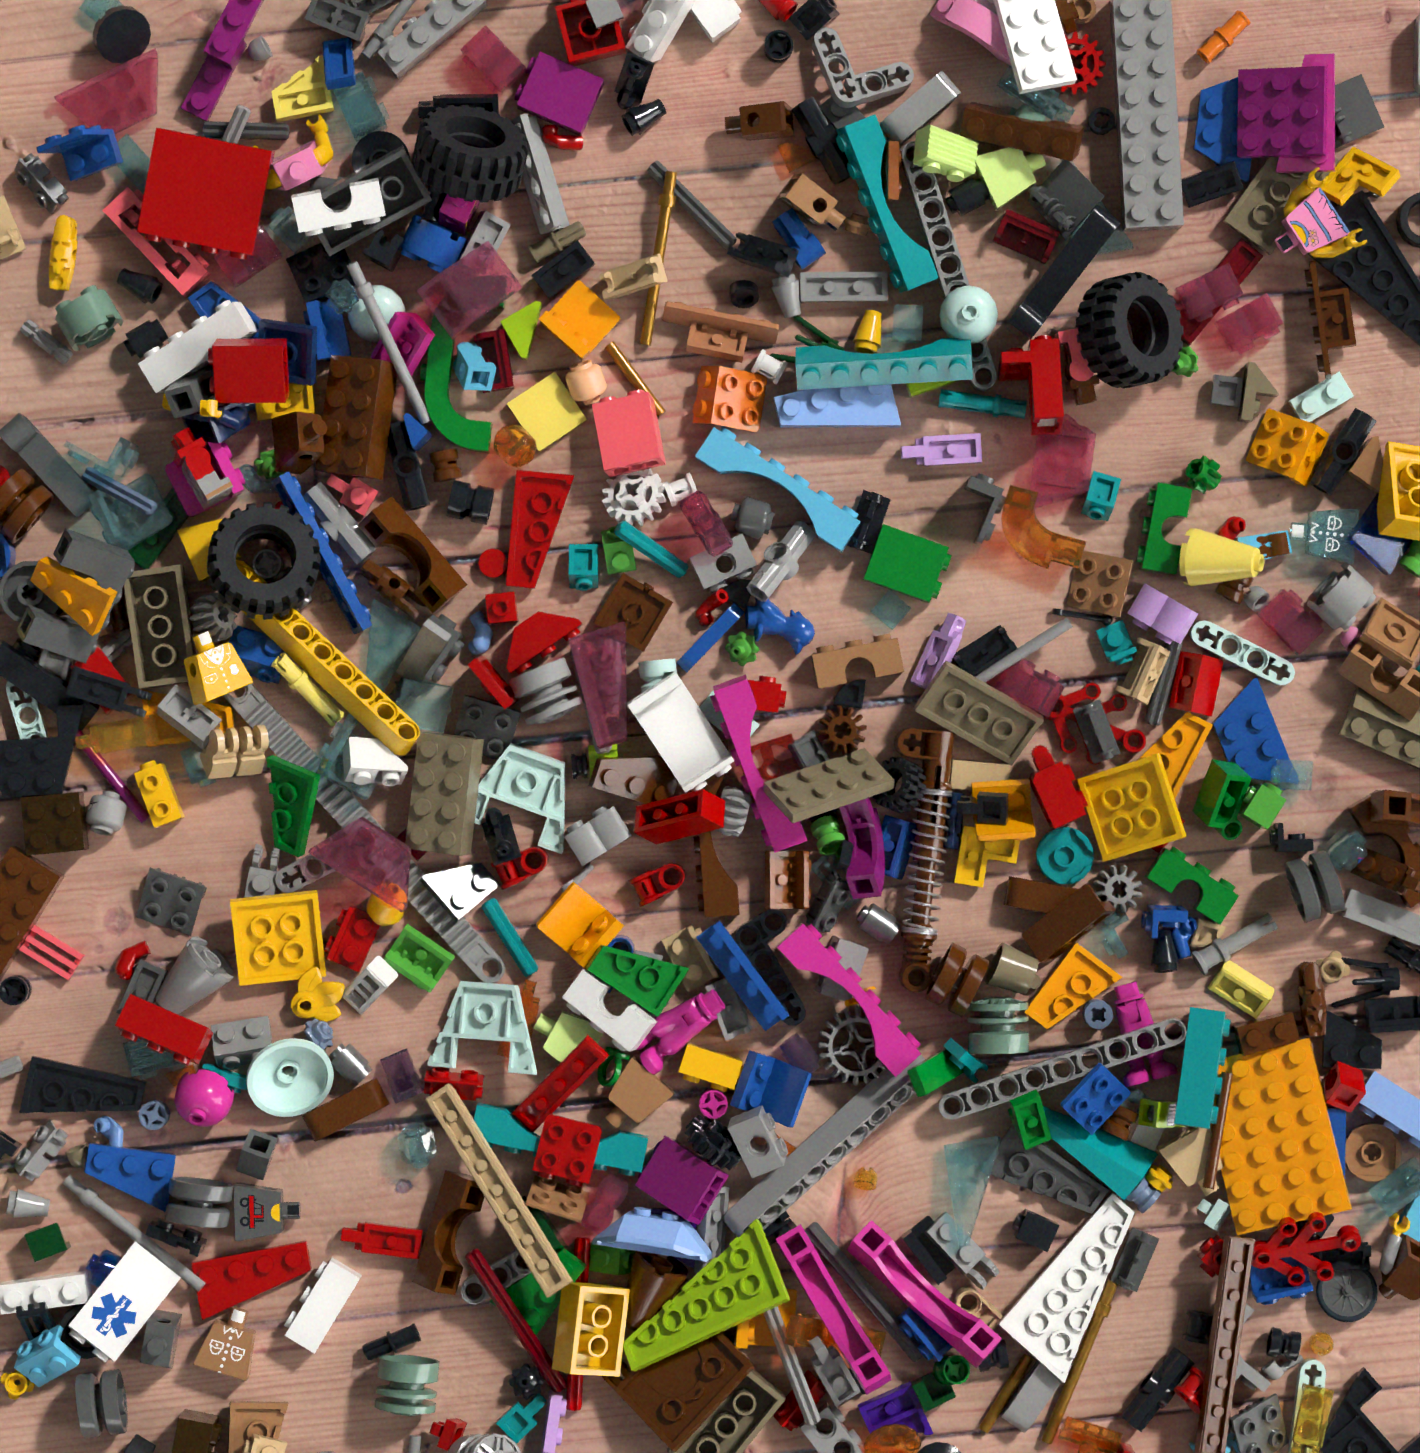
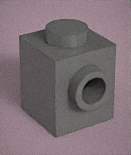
M250 1129L241 1150L236 1171L264 1180L273 1158L278 1138Z

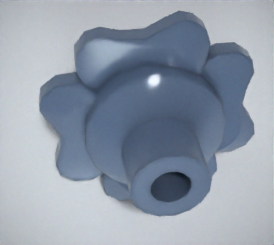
M314 1018L312 1021L305 1023L307 1029L304 1033L307 1036L304 1040L317 1044L323 1050L326 1047L333 1046V1030L327 1022Z

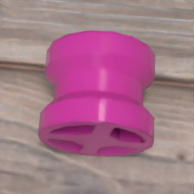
M710 1088L701 1094L699 1108L704 1116L716 1119L725 1114L728 1108V1100L722 1091Z

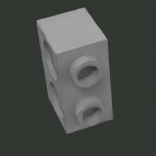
M827 1402L817 1410L821 1419L828 1418L832 1421L833 1425L829 1431H819L816 1428V1424L808 1426L805 1420L799 1425L818 1453H836L834 1446L840 1441H845L850 1445L848 1453H863L860 1447L863 1443L862 1439L854 1429L847 1430L842 1423L846 1420L836 1406L831 1408Z

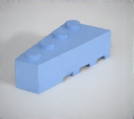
M891 384L805 389L773 398L780 428H900L901 426Z
M1374 1071L1365 1085L1366 1094L1359 1102L1361 1105L1358 1109L1371 1118H1374L1376 1114L1386 1120L1383 1124L1397 1134L1400 1130L1411 1136L1408 1141L1420 1148V1099Z

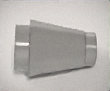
M790 274L789 278L784 276L773 278L771 289L784 314V318L801 314L799 280H796L795 274Z
M20 1189L10 1191L6 1214H12L13 1218L47 1217L50 1199H44V1197Z

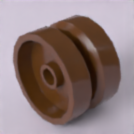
M24 469L15 472L0 487V524L3 523L1 534L12 543L19 541L39 521L55 496L42 485L32 490L35 478Z
M952 942L944 957L940 959L931 977V983L924 999L939 1006L945 1001L948 994L952 992L947 1004L948 1011L962 1017L970 1006L985 976L990 961L975 954L971 956L963 968L967 951L965 948Z

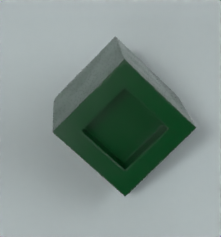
M58 1223L34 1229L24 1235L34 1262L68 1250L71 1247L69 1241L65 1242Z
M933 1371L911 1381L912 1387L925 1412L956 1397L952 1386L939 1383L935 1379Z

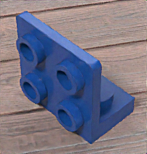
M85 125L73 127L68 130V135L48 137L45 139V144L36 147L38 153H62L70 181H78L123 163L114 130L101 129L100 125L86 128Z
M749 1050L730 1105L746 1111L762 1105L765 1112L770 1113L775 1122L793 1128L812 1074L773 1056Z
M1098 1063L1060 1103V1106L1093 1135L1128 1098L1131 1092L1107 1068Z

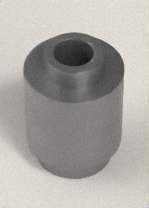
M874 903L869 907L864 905L856 917V920L859 921L857 926L859 929L879 942L884 941L887 944L894 939L901 924L896 922L894 916Z
M341 1043L329 1055L333 1059L331 1062L332 1067L348 1083L352 1081L356 1086L373 1070L368 1065L369 1061L350 1043L346 1047Z

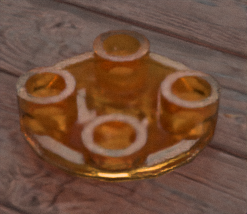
M891 1424L872 1431L866 1438L863 1447L864 1453H918L921 1441L920 1436L914 1429L906 1425Z

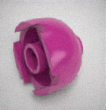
M204 1069L198 1070L197 1074L188 1075L189 1072L184 1073L178 1081L174 1103L178 1114L190 1124L200 1127H210L221 1122L229 1113L235 1093L234 1090L231 1092L229 1089V1082L216 1072Z

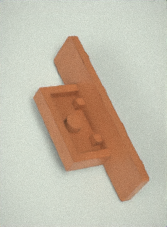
M665 302L662 320L690 327L685 350L687 352L742 363L747 339L776 344L779 324L764 319L746 318L740 314L717 312L711 308L688 306L682 302Z

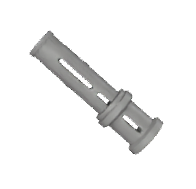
M1267 913L1223 940L1216 938L1212 940L1213 944L1203 950L1191 952L1192 958L1201 973L1206 975L1208 969L1222 961L1227 963L1231 959V954L1277 930L1275 921L1265 927L1263 926L1273 919L1272 916Z

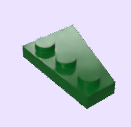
M271 755L266 757L267 768H271L272 782L269 783V794H273L274 811L271 813L274 847L300 857L305 855L321 775Z
M601 944L585 969L658 1017L690 968Z
M562 1248L556 1254L573 1282H575L587 1264L565 1248ZM532 1273L505 1289L535 1335L539 1333L560 1303L561 1290L551 1297H546ZM491 1299L489 1302L496 1306L493 1300Z

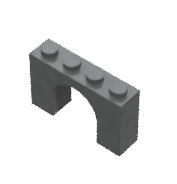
M65 528L53 553L59 564L93 577L97 581V585L104 589L110 587L118 591L99 633L91 636L69 615H56L28 605L16 631L25 643L86 663L89 655H92L96 650L97 639L101 631L109 623L110 612L114 604H117L121 599L122 588L126 579H129L134 572L135 561L128 550Z

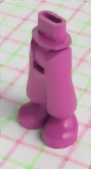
M1137 982L1114 987L1117 997L1114 1003L1117 1005L1116 1015L1120 1035L1154 1023L1145 998H1143L1144 994L1139 993ZM1145 1032L1138 1036L1139 1046L1145 1049L1153 1046L1154 1038L1150 1033ZM1121 1043L1122 1056H1125L1126 1047ZM1165 1049L1127 1061L1126 1063L1129 1065L1130 1070L1123 1078L1124 1086L1129 1087L1150 1081L1144 1065V1057L1148 1058L1152 1079L1177 1074V1067L1163 1059Z
M712 989L706 994L699 993L680 1005L661 1013L658 1017H652L657 1023L636 1049L641 1050L657 1037L660 1038V1042L647 1048L640 1055L641 1062L648 1072L653 1075L660 1072L666 1055L670 1056L678 1053L694 1036L718 1018L717 1014L725 1009V1005L715 990Z

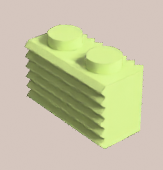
M928 125L916 131L913 164L923 167L922 170L924 172L946 175L949 181L960 182L976 172L975 163L977 161L976 156L978 155L976 152L979 143L936 126Z

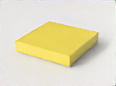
M553 372L507 403L539 452L587 421L556 372Z

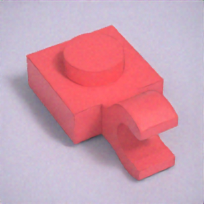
M331 474L325 483L343 494L339 501L340 503L362 516L366 515L379 491L355 477L348 484Z

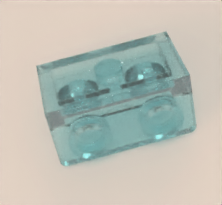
M1415 1157L1410 1158L1388 1175L1387 1178L1377 1182L1368 1189L1369 1194L1388 1217L1420 1195V1163Z

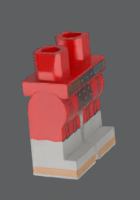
M189 427L173 435L171 444L176 451L173 461L177 468L182 466L183 475L203 509L205 510L227 498L233 489V485L228 476L222 480L219 479L211 465V456L205 449L206 443L201 437L196 440Z

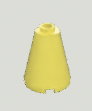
M1190 528L1185 536L1190 537L1188 543H1182L1179 559L1180 575L1187 578V581L1183 582L1184 585L1199 586L1256 577L1258 572L1263 570L1264 555L1260 554L1259 549L1198 528Z

